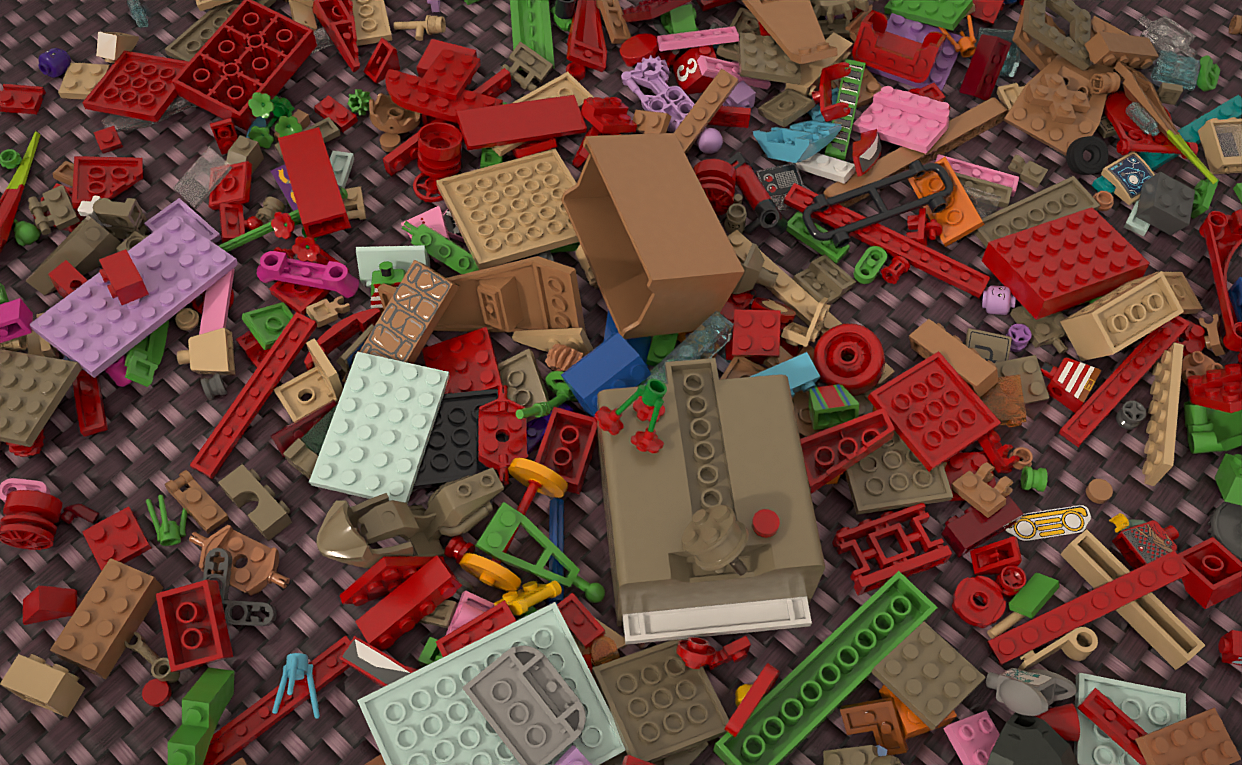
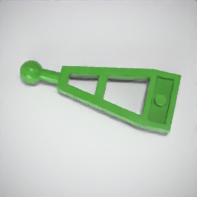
M505 502L500 505L475 545L498 561L552 582L555 580L563 587L569 588L573 584L584 591L587 600L592 603L602 601L605 596V589L601 584H590L578 576L580 569L525 515ZM519 524L545 548L535 565L502 552ZM551 555L569 571L566 577L543 569Z

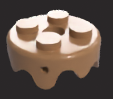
M379 93L375 102L373 99L369 100L370 120L381 131L390 134L406 133L415 129L421 122V113L400 107L391 100L390 95Z

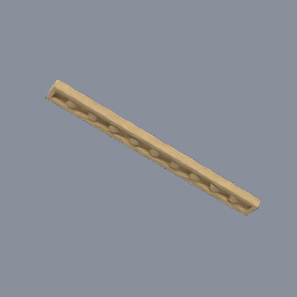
M735 230L727 237L739 261L744 263L752 243L738 230ZM761 252L765 260L762 267L779 273L772 290L768 287L766 288L787 307L794 310L796 315L810 327L819 303ZM828 312L826 318L819 323L822 326L819 336L821 337L827 330L842 323ZM846 355L843 358L849 362L854 359L855 355ZM885 363L883 375L875 385L876 388H879L893 376L895 371L888 364Z

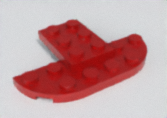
M442 49L423 78L392 69L388 70L385 78L386 91H388L394 103L407 110L458 123L456 111L503 105V100L465 90L480 67V58L451 50Z

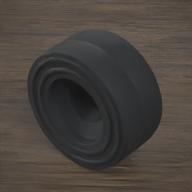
M1087 136L1078 138L1067 149V164L1073 172L1080 175L1097 173L1105 167L1108 161V148L1104 141L1098 137ZM1085 150H1089L1091 153V159L1088 162L1083 158Z

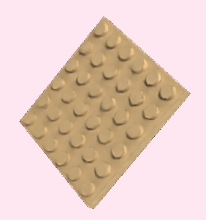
M556 149L436 180L437 188L479 270L579 242L561 201L564 191L577 183Z

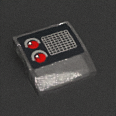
M796 163L756 171V176L779 211L793 209L784 204V199L794 183L804 187Z

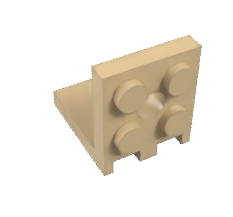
M315 338L306 342L315 367L273 389L293 422L333 399L338 405L343 391L336 370ZM306 393L312 394L311 399L308 401L300 400L302 395Z

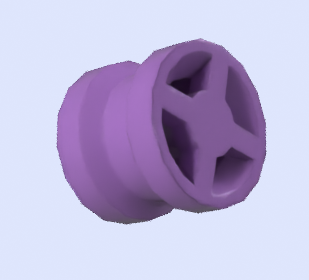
M1014 324L1009 328L1006 336L1012 337L1010 351L1020 352L1025 349L1032 335L1027 326Z

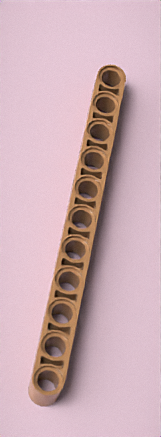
M995 97L990 98L950 120L947 131L926 154L906 147H900L878 159L862 176L858 177L857 172H855L845 184L836 182L829 186L823 194L826 198H830L909 170L908 166L916 160H920L922 165L936 159L938 154L943 155L998 125L1004 120L1009 110ZM869 193L839 203V205L848 208L869 196Z

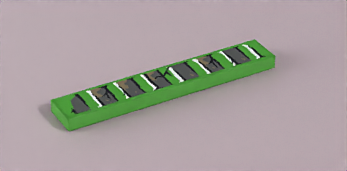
M846 59L845 62L849 63L851 73L841 78L836 104L840 102L848 103L851 111L845 117L832 120V123L841 124L842 129L826 146L824 154L845 161L866 64Z

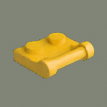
M555 580L548 584H537V581L527 582L522 585V589L505 593L502 596L503 599L495 602L494 606L505 600L513 615L520 616L526 613L528 608L549 597L555 598L560 595L562 588Z

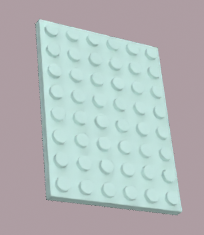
M555 602L357 700L386 765H520L462 687L507 650L517 646H530L538 649L548 658L580 699L586 712V723L581 735L546 765H554L572 745L592 765H600L626 750L619 736L613 716Z

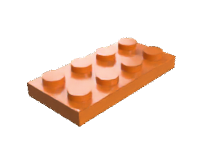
M943 157L935 163L943 166L954 185L951 195L945 198L948 206L939 213H932L928 205L923 206V208H926V213L930 220L936 219L937 223L942 225L943 230L939 237L945 247L985 224L947 158ZM934 171L926 172L919 178L912 177L908 179L918 199L942 191L945 188L939 175Z

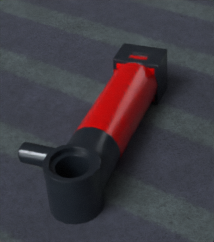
M737 152L726 162L735 168L737 173L736 184L757 215V218L744 228L745 231L750 234L762 225L774 236L783 234L788 227L787 219L781 214L754 173V169L749 161L740 152Z

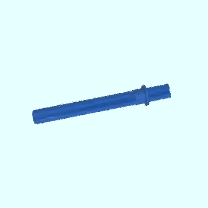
M553 498V500H550L549 540L564 553L563 499ZM551 555L549 558V571L564 577V567ZM561 586L562 593L555 598L549 597L546 600L547 605L554 602L557 605L564 599L563 586Z

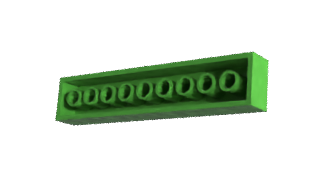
M898 571L760 701L736 738L727 732L715 743L713 752L725 765H779L872 675L873 668L920 624L926 622L938 607Z

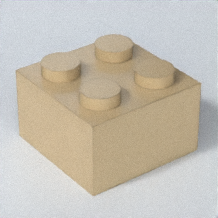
M18 654L0 685L21 699L67 718L85 689L77 682L79 680L77 676L68 673V669L58 664L48 665L44 659L33 654L29 658Z

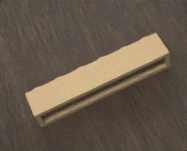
M1087 529L1075 538L1060 554L1094 589L1130 572ZM1153 593L1116 610L1175 670L1188 662L1205 646Z

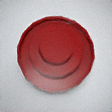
M689 637L688 639L680 640L676 649L677 654L685 662V665L692 669H700L701 666L713 663L716 655V650L709 645V642L699 637Z

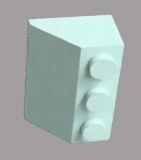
M425 245L356 247L360 281L367 288H371L372 272L378 271L379 264L389 261L393 264V269H403L406 273L414 260L430 267V257Z

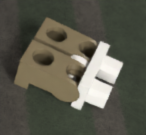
M93 196L91 202L81 201L78 208L81 216H91L116 238L127 239L134 231L144 236L148 231L144 224L148 220L144 213H142V209L136 199L127 198L126 202L122 203L113 202L100 196Z

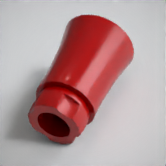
M1072 703L1048 708V711L1035 716L1044 720L1064 740L1079 741V717Z

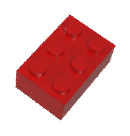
M553 407L535 462L546 466L560 475L568 484L566 491L576 494L581 492L597 443V419Z
M207 579L156 593L171 672L185 671L233 657L218 581Z

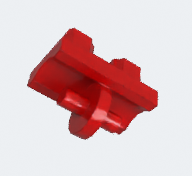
M919 208V215L908 216L907 220L908 229H918V232H907L906 237L927 246L928 236L930 240L936 239V236L942 234L943 227L940 223H937L936 219H931L929 222V219L926 217V208Z

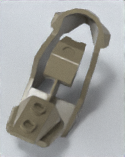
M490 468L478 474L468 475L439 486L440 488L430 496L427 510L422 505L408 506L405 502L389 501L387 493L351 507L347 501L336 500L328 511L318 532L317 548L327 558L368 569L384 556H413L414 553L415 556L438 555L445 557V549L442 548L439 542L440 536L443 534L453 537L463 533L466 534L490 515L489 513L493 510L490 500L503 491L504 487L494 468ZM396 536H400L408 541L407 543L379 549H371L368 545Z

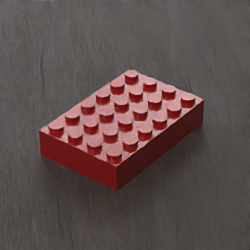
M243 0L172 82L178 95L183 99L222 119L232 118L234 125L247 130L257 118L252 114V109L248 105L252 95L255 92H260L261 94H268L271 99L276 96L317 47L314 32L312 29L253 0Z
M1092 207L990 241L981 260L999 281L1011 290V294L1036 320L1106 295L1128 281L1141 278L1150 264L1141 253Z

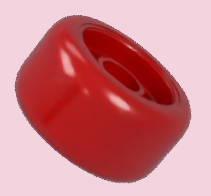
M846 323L830 328L820 337L814 349L813 362L820 375L819 379L827 386L843 385L852 396H857L871 390L879 382L885 368V355L880 340L871 330L862 325ZM846 355H855L854 359L849 362L842 360Z

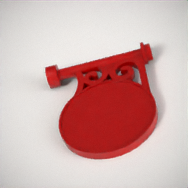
M1125 91L1115 92L1107 97L1103 111L1120 138L1116 147L1118 153L1127 155L1131 151L1181 154L1182 158L1188 159L1126 97ZM1164 107L1165 111L1167 112L1169 118H1170L1171 121H1172V118H1171L1170 113H1169L1168 110ZM1186 142L1190 149L1197 156V143Z

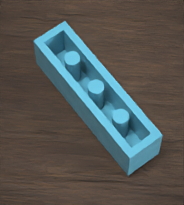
M807 352L750 376L786 375L792 397L798 391L807 392L816 386L815 383L820 377Z

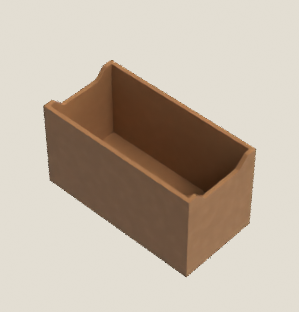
M675 133L586 136L583 146L589 153L577 184L564 191L561 201L619 334L624 339L710 329L745 271Z

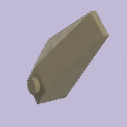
M88 215L25 281L45 296L57 290L48 273L65 260L82 275H85L101 266L99 259L117 253L116 248L122 242Z

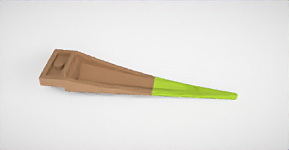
M1119 61L1114 69L1119 73L1120 80L1123 81L1122 84L1126 97L1214 185L1218 179L1199 160L1179 134L1165 111L1153 84L1141 72Z

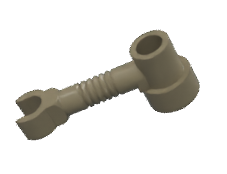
M134 632L135 636L138 637L135 645L125 641L127 648L141 654L152 665L151 673L155 678L168 683H174L179 679L180 671L171 672L168 658H160L148 647L142 635Z

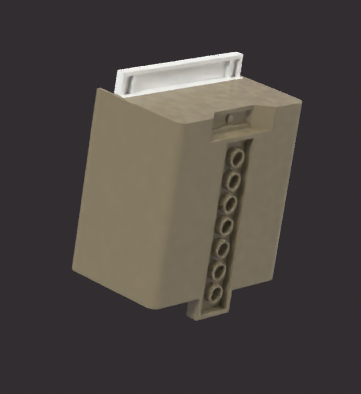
M715 358L665 362L667 383L665 384L667 392L663 397L665 413L660 416L654 428L658 439L664 443L663 448L659 449L658 453L639 451L636 445L631 443V437L637 431L645 432V429L650 424L648 420L641 421L638 419L637 412L633 409V403L622 412L620 420L624 424V428L615 436L611 435L609 431H603L597 420V446L617 627L622 626L623 621L625 645L811 626L809 604L825 570V562L788 377L780 374L719 380ZM638 387L600 391L597 394V411L602 406H606L610 410L618 409L637 391ZM725 505L733 510L736 521L745 525L749 533L748 541L743 551L737 556L747 567V572L744 575L739 576L730 564L716 570H703L696 564L694 555L687 553L682 547V535L688 524L692 521V516L698 510ZM762 509L774 511L780 520L777 533L769 538L758 536L752 529V519L755 513Z

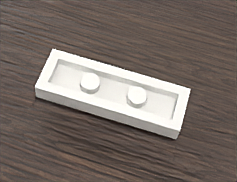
M816 153L801 162L792 163L796 169L843 184L856 172L855 164L820 153Z

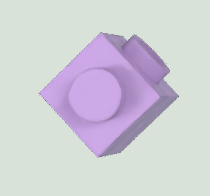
M741 81L725 100L723 106L752 108L754 107L756 92L744 81Z

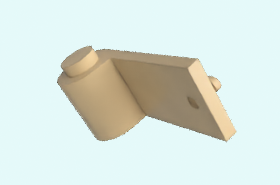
M288 0L292 19L316 32L317 25L312 8L314 0Z
M1076 628L1035 654L1031 650L1020 657L1024 661L1018 669L1028 670L1060 649L1074 661L1085 660L1097 647L1098 638L1089 628Z

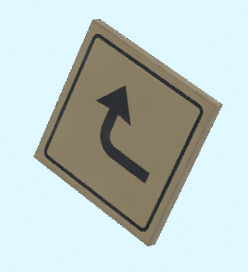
M968 328L965 345L968 348H974L986 361L990 360L993 363L1009 360L1012 337Z

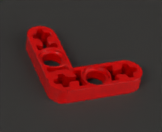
M769 663L766 664L728 721L724 730L733 737H737L765 693L768 694L781 674L777 668Z

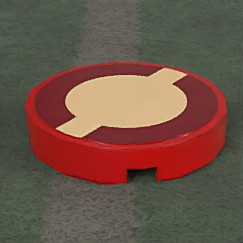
M757 297L754 298L751 305L752 310H781V323H792L796 316V312L791 308L770 299Z

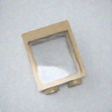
M1232 117L1218 120L1213 118L1206 121L1205 125L1198 130V134L1210 172L1212 174L1242 173V119Z

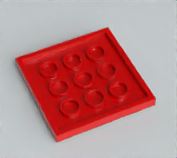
M123 51L82 104L87 110L158 122L178 95L172 80L186 66L188 61Z
M939 351L877 388L867 397L877 410L885 407L895 432L929 472L1001 424Z

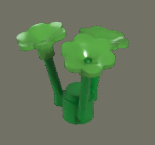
M255 92L252 95L248 105L255 117L268 118L271 111L274 114L266 127L259 128L258 126H253L248 133L249 138L257 141L260 147L266 149L271 147L274 138L269 133L278 118L279 122L275 125V131L279 133L280 137L302 131V125L298 123L296 117L292 116L295 108L292 107L288 99L278 98V96L271 99L268 94H261L260 92Z

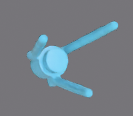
M302 653L287 655L286 665L283 666V675L272 710L273 714L278 712L288 678L287 694L292 695L295 680H302L304 675H307L314 717L316 719L320 717L313 679V665L308 664V655Z

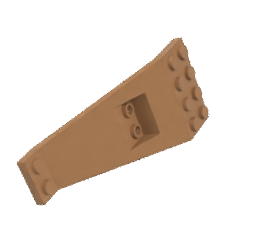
M741 0L791 61L805 64L838 56L837 47L826 43L810 0Z
M1096 16L1091 20L1090 39L1099 31L1129 35ZM1058 55L1025 85L1003 121L1066 156L1067 149L1073 141L1078 138L1092 136L1100 124L1107 93H1093L1090 88L1091 77L1096 73L1105 74L1113 72L1114 66L1094 64L1090 60V66L1083 71L1061 55ZM1044 73L1058 74L1063 76V79L1067 82V90H1083L1086 93L1090 109L1087 113L1074 111L1076 120L1072 125L1053 122L1049 107L1029 103L1026 93L1028 85H1042L1040 78Z
M536 256L449 277L447 279L460 287L434 331H475L487 326L489 332H515L583 328L586 333L576 269ZM383 283L377 289L383 309L385 310L397 288Z

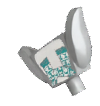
M1011 668L1000 674L989 672L986 678V686L997 690V701L1005 703L1012 711L1026 716H1036L1045 713L1053 701L1064 700L1076 694V686L1072 681L1047 670Z

